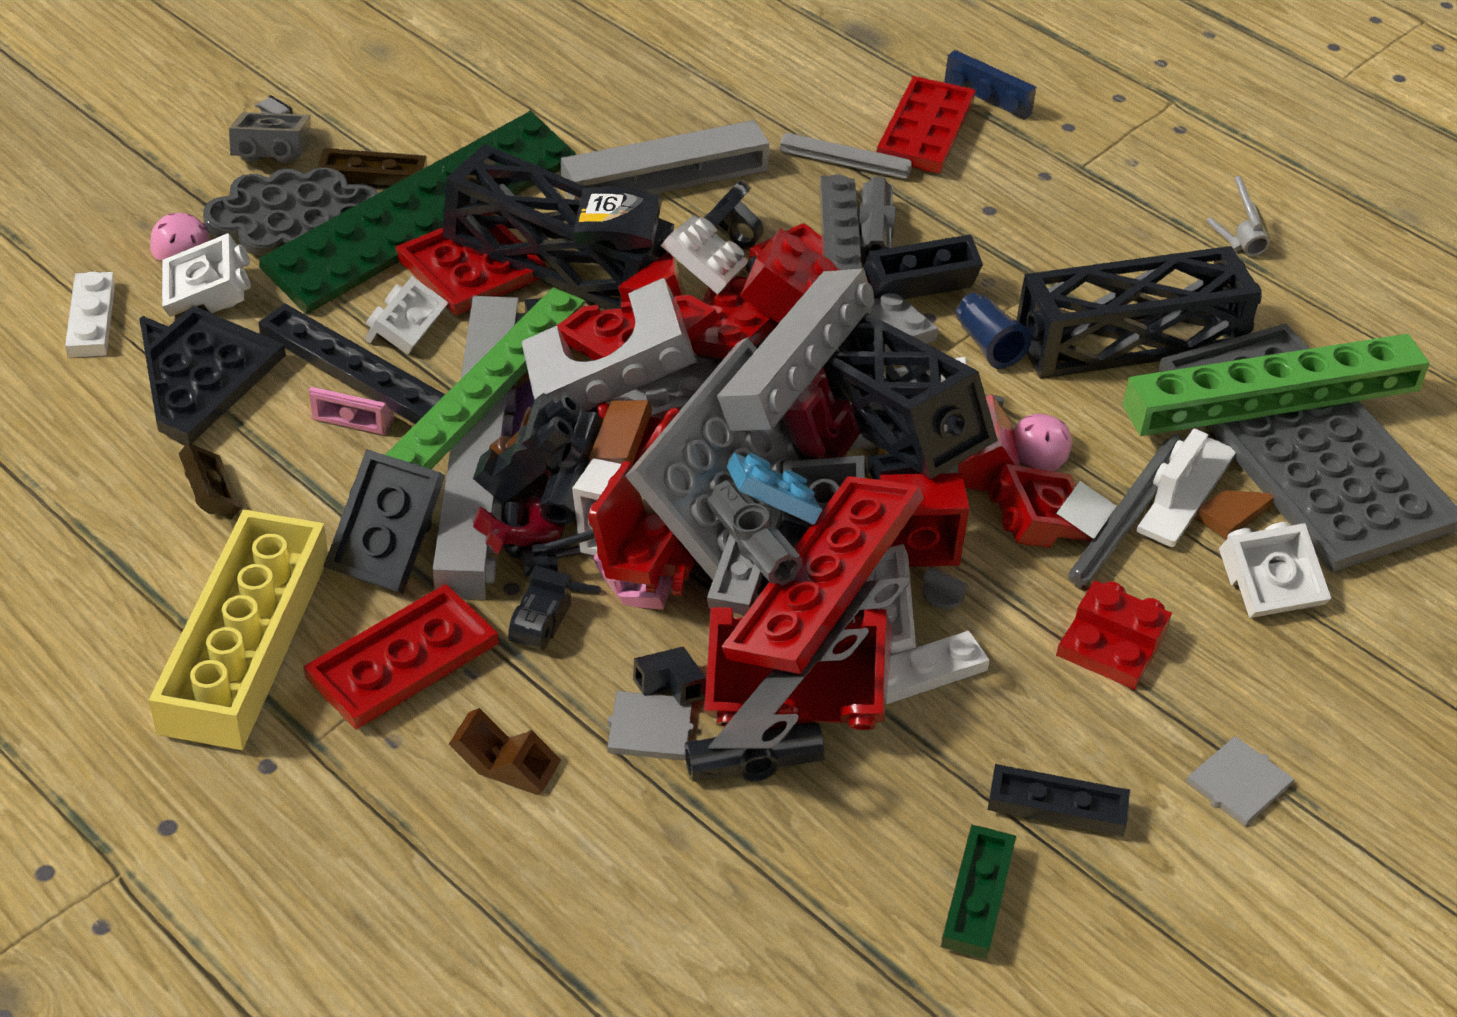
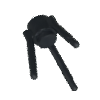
M593 529L549 543L535 544L531 548H522L526 582L529 581L535 565L558 572L557 559L586 554L580 551V545L569 546L595 539ZM571 581V591L594 594L601 592L600 586Z

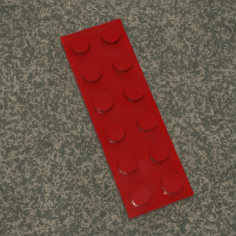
M847 476L821 511L816 523L810 526L794 548L800 555L803 567L796 574V579L783 586L779 583L771 584L769 582L721 646L726 659L801 674L924 499L920 485Z

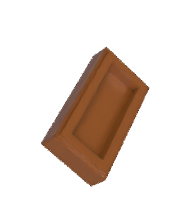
M649 400L611 401L589 456L590 462L593 458L622 464L623 461H634L652 413Z

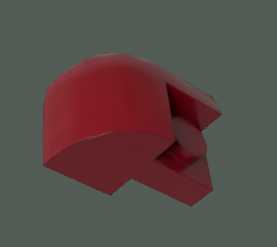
M823 367L782 417L790 440L804 456L812 459L844 457L860 435L849 400H834Z

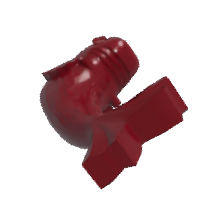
M540 494L538 496L530 495L525 499L523 503L525 504L524 518L528 524L521 528L504 524L482 507L478 508L473 520V527L487 536L485 544L490 545L496 554H500L503 545L507 544L531 548L535 544L559 540L565 529V526L549 523L540 516L541 508L539 505L543 497Z

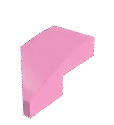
M595 554L593 559L596 568L622 604L647 609H664L671 591L672 577L660 576L659 587L656 592H646V585L606 579L601 560Z

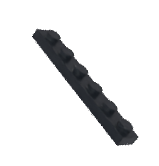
M286 303L258 322L260 334L283 343L289 351L375 401L386 403L391 410L415 424L445 395Z

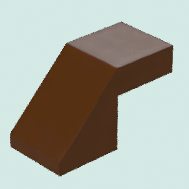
M480 708L468 712L448 744L479 775L535 795L543 793L561 762V759L533 730L509 738Z

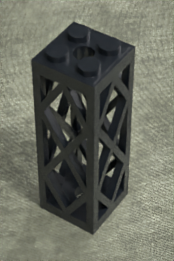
M483 144L446 178L443 237L465 247L472 248L481 254L486 253L488 257L502 263L508 261L511 267L520 271L526 268L533 271L534 277L609 310L621 308L622 298L619 300L612 297L621 296L618 288L619 285L668 252L661 244L674 231V224L659 218L654 245L650 247L617 251L613 239L577 245L573 230L581 200L566 199L557 189L581 198L583 188L588 187L487 144ZM532 180L546 198L515 196L504 184ZM535 209L554 210L556 212L542 213ZM491 212V213L496 214V215H498V216H488V215H482V214H483V213ZM495 225H505L508 229H517L528 242L500 245L487 227L495 228ZM469 229L476 237L465 232ZM571 248H574V249L579 250V251H570V250H562V249H571ZM527 255H537L542 261H547L557 272L529 261ZM568 262L599 264L611 278L582 281Z
M1232 246L1024 274L1016 321L1026 326L1031 332L1032 341L1026 354L1038 377L1042 379L1161 361V358L1250 334L1254 329V317L1257 307L1262 300V292L1259 284L1255 283L1247 271L1243 260H1240ZM1175 269L1199 279L1184 289L1157 284V282ZM1146 271L1145 273L1139 275L1136 278L1118 275ZM1085 282L1110 291L1109 294L1095 302L1066 296ZM1057 283L1049 289L1046 286V284ZM1149 295H1154V296L1163 297V298H1167V299L1158 300V299H1156V298H1154V297H1151V296H1149ZM1064 309L1073 310V311H1077V312H1069V311L1064 310ZM1197 311H1204V312L1209 313L1210 315H1205V314L1196 313V312H1197ZM1144 319V320H1142L1140 323L1137 322V321H1134V320ZM1180 321L1204 326L1202 330L1187 341L1163 332ZM1089 334L1117 339L1098 354L1072 345ZM1221 336H1224V338H1225V339H1218V340H1216L1217 338H1219V337H1221ZM1138 345L1156 348L1126 353ZM1057 359L1064 360L1067 362L1057 363Z
M869 313L862 317L838 347L839 351H835L823 366L834 400L838 401L836 396L841 394V400H849L852 403L851 407L862 437L930 479L998 441L978 370ZM885 344L892 352H885ZM892 365H904L909 372L900 376ZM941 375L945 378V380L942 381V382H941ZM860 393H869V394L866 395V396H864V397H862V395H861ZM877 400L884 410H873L869 404ZM885 423H893V433ZM944 425H947L946 432H944Z

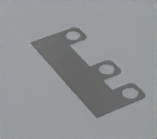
M910 578L866 581L802 673L798 674L773 669L708 748H772L780 743L798 721L799 716L797 714L774 715L817 662L843 660L855 651L867 636L869 630L867 628L844 629L859 610L880 609L891 605L909 584ZM892 584L899 585L898 591L891 598L884 602H875V597L881 590ZM850 635L857 636V641L850 649L841 654H833V649L838 642ZM780 721L787 722L785 730L778 737L770 741H762L764 732L770 726Z

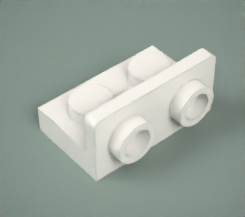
M412 276L403 287L398 284L394 286L384 301L388 304L385 309L378 306L366 322L371 328L364 340L371 344L379 334L408 355L443 312L448 302Z

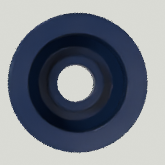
M976 293L968 294L962 299L960 306L956 309V318L961 323L962 328L981 349L989 365L993 368L1003 369L1013 366L1029 350L1032 341L1030 330L1011 318L986 296L977 295Z

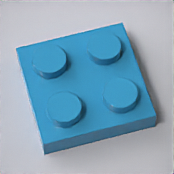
M733 453L727 469L740 492L813 525L816 523L822 509L814 498L815 493L807 487V480L789 470H785L783 474L769 468L771 464L755 454L748 453L745 458L737 453Z

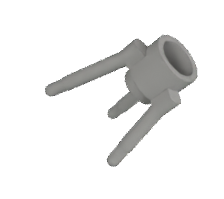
M1236 176L1235 181L1249 220L1242 222L1238 226L1236 237L1213 218H1208L1207 223L1231 244L1235 252L1243 249L1244 253L1248 256H1258L1269 248L1271 241L1262 226L1255 204L1250 200L1242 177Z

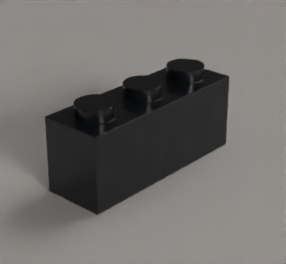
M972 234L870 251L863 269L868 283L873 288L874 299L881 298L886 293H894L903 299H910L972 288L983 263Z

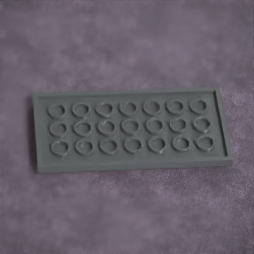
M1285 323L1161 358L1159 371L1164 372L1310 348ZM1359 401L1207 426L1221 443L1230 446L1235 451L1234 459L1262 492L1271 493L1274 497L1272 503L1291 526L1306 524L1316 555L1331 572L1457 532V506Z

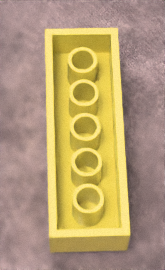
M243 509L149 698L156 735L238 750L244 749L325 568L323 566L328 555L324 523Z

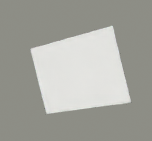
M1080 481L1057 514L1094 539L1116 505Z

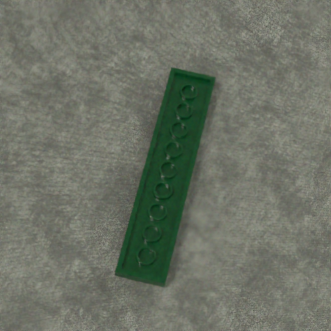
M530 110L260 257L259 268L307 315L400 262L396 246L443 228L446 178L483 144H487L553 173L561 170V158L574 156L576 153ZM532 180L504 185L516 196L535 184Z

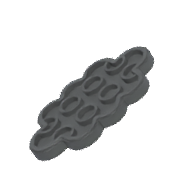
M316 168L306 174L294 169H281L269 177L260 174H246L232 182L230 185V196L214 198L206 204L203 210V224L213 236L220 237L229 233L232 239L238 238L239 243L248 253L264 256L379 192L366 185H348L345 176L331 168Z

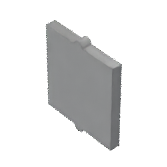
M616 691L613 715L607 719V725L610 727L607 753L685 760L684 743L688 742V735L693 734V724L690 723L692 703L679 705L674 696L654 694L644 696L642 693Z
M1234 736L1187 777L1186 782L1211 801L1212 807H1220L1242 825L1247 826L1293 784L1294 778L1270 762L1268 755L1259 754Z

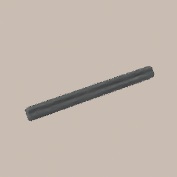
M1173 434L1171 438H1167L1096 537L1070 570L1068 578L1075 583L1076 588L1083 589L1085 586L1091 585L1158 490V486L1153 484L1155 475L1162 463H1170V456L1178 440L1183 441L1181 435Z

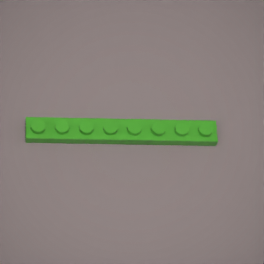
M552 288L385 455L432 470L528 371L521 341L558 325L585 306V300Z

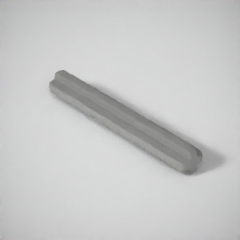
M784 133L780 143V150L783 153L900 179H908L911 172L912 161L909 159L791 133Z

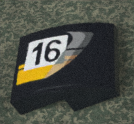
M624 187L583 188L573 230L577 245L613 239L617 251L653 246L662 204L661 197L650 192Z

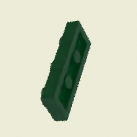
M971 824L942 936L941 948L988 959L1016 835Z

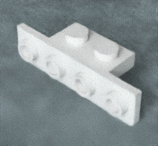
M1194 428L1185 441L1178 440L1172 450L1170 463H1162L1155 475L1153 484L1158 486L1154 504L1138 525L1136 532L1167 546L1174 547L1197 514L1198 508L1203 505L1234 459L1235 451L1230 446L1208 437V434Z

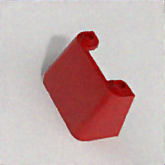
M711 607L704 711L709 717L716 719V725L725 727L773 670V668L726 659L721 646L742 619L741 617H733L734 610L732 607ZM887 609L864 610V618L859 622H856L855 618H853L844 630L861 628L869 630L867 636L855 651L843 660L817 662L783 704L790 703L792 707L798 708L799 712L809 711L810 714H813L811 722L849 723V728L855 730H873L876 728V723L884 721L892 647V625ZM850 635L842 639L834 647L833 654H841L850 649L857 641V636Z

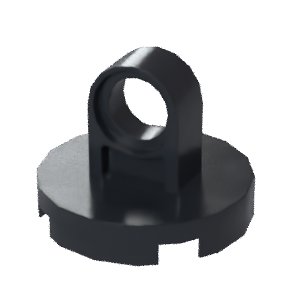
M741 178L704 218L711 222L731 242L742 249H749L761 238L764 227L760 219L741 201L751 190V187ZM738 224L748 225L753 231V238L744 237L739 232Z

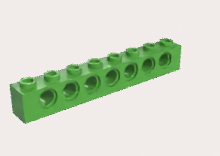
M1401 334L1132 376L1128 378L1122 406L1139 436H1146L1418 392L1421 389L1430 362L1409 334Z

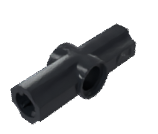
M580 410L579 415L572 420L571 426L574 434L572 441L565 445L561 463L553 469L548 465L546 466V469L551 474L539 506L541 508L540 516L549 523L565 526L575 520L576 514L572 488L590 464L589 456L604 421L596 412Z
M815 721L794 725L782 741L772 748H708L716 737L684 743L686 768L689 779L692 782L740 774L747 781H762L773 776L780 767L823 761L825 755L820 724ZM786 726L767 729L762 736V741L766 742L775 739L785 730Z

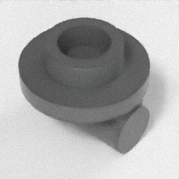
M931 566L927 569L923 578L925 582L923 596L933 607L953 609L963 602L968 588L967 583Z

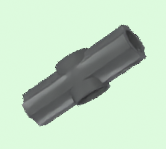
M873 177L869 182L863 183L858 227L859 235H861L860 254L865 260H867L870 251L892 248L896 206H892L893 185L889 184L884 177Z
M728 480L714 486L713 493L707 499L708 505L737 541L741 555L748 560H752L771 584L779 583L783 586L796 579V574L803 567L802 559L771 522L767 508L755 503L749 495L740 492L735 483H731Z

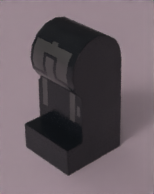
M535 565L529 577L530 585L520 605L516 607L511 617L508 639L510 642L543 651L551 638L553 639L571 605V575Z

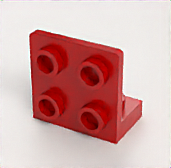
M623 461L616 473L610 477L606 488L597 501L591 505L588 522L594 532L597 556L601 560L605 578L652 586L677 546L679 539L658 514L645 513L641 494L625 476L634 466L633 462Z

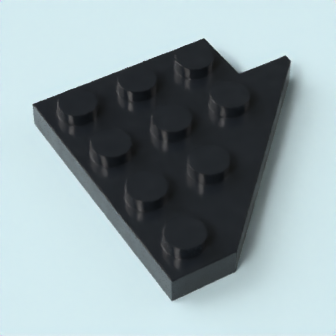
M191 306L170 326L145 316L139 318L158 432L185 444H192L286 356L283 343L195 306Z

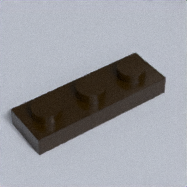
M324 148L317 168L337 170L345 176L347 182L366 183L368 185H394L426 168L427 156Z

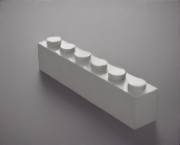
M755 120L564 157L561 158V176L588 188L624 187L657 194L768 171L770 143ZM565 192L568 199L581 200V198Z
M864 269L823 271L717 395L730 431L772 430L875 303L873 288L867 281Z

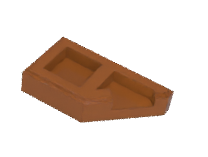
M1223 490L1198 508L1196 519L1227 540L1228 534L1243 529L1272 507L1274 497L1271 493Z

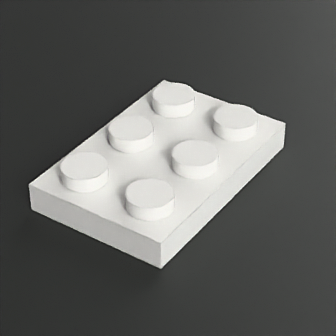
M693 215L674 230L661 246L715 293L719 294L745 267L748 261L743 257L744 252L739 246L731 241L725 242L716 234L717 229L711 222L703 217L698 219Z

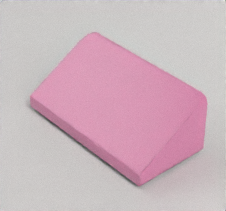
M315 387L309 389L312 419L381 435L387 434L395 420L394 413L386 403Z

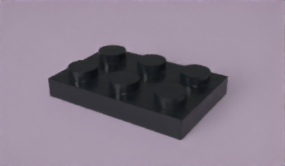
M366 449L323 567L403 594L446 476L441 472Z

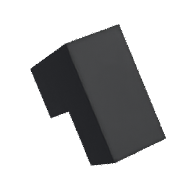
M684 646L634 658L633 681L644 696L670 690L679 705L705 699L706 677Z

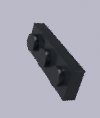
M995 764L987 810L1124 837L1127 826L1130 789Z

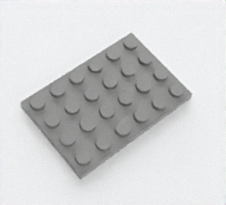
M748 337L733 347L625 475L712 580L716 574L730 533L711 511L707 499L713 493L714 486L726 480L735 483L727 469L733 453H737L745 458L748 453L755 454L771 464L770 469L783 474V463L785 461L812 459L804 456L790 440L783 418L779 420L772 430L730 431L717 395L757 350ZM751 497L757 504L771 506L767 503H764L758 499Z

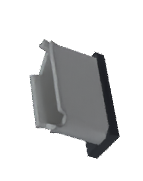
M272 95L268 96V99L255 104V107H258L261 113L293 114L292 107Z

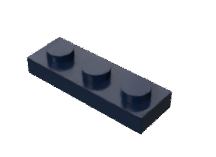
M954 50L948 54L945 83L975 89V97L1024 120L1032 115L1036 86L960 51Z

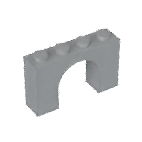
M664 278L628 293L635 315L634 331L623 346L604 358L589 362L575 361L570 347L557 326L521 341L534 400L542 393H545L553 400L560 393L566 392L580 404V410L587 411L602 402L610 401L696 363L679 305Z

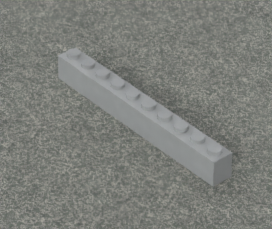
M473 296L461 378L525 316V313H518V298ZM519 380L513 386H518ZM510 388L450 450L433 564L434 590L447 584L462 599L486 600L487 584L495 583L496 558H491V553L495 552L490 545L485 544L487 536L473 527V520L478 508L482 507L502 522L503 504L474 481L473 476L480 456L489 450L490 444L501 436H513V415H508V412L516 411V389Z

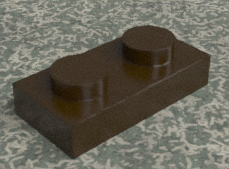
M187 443L178 454L185 470V476L189 480L195 495L196 504L209 514L217 513L232 519L241 509V506L220 455Z

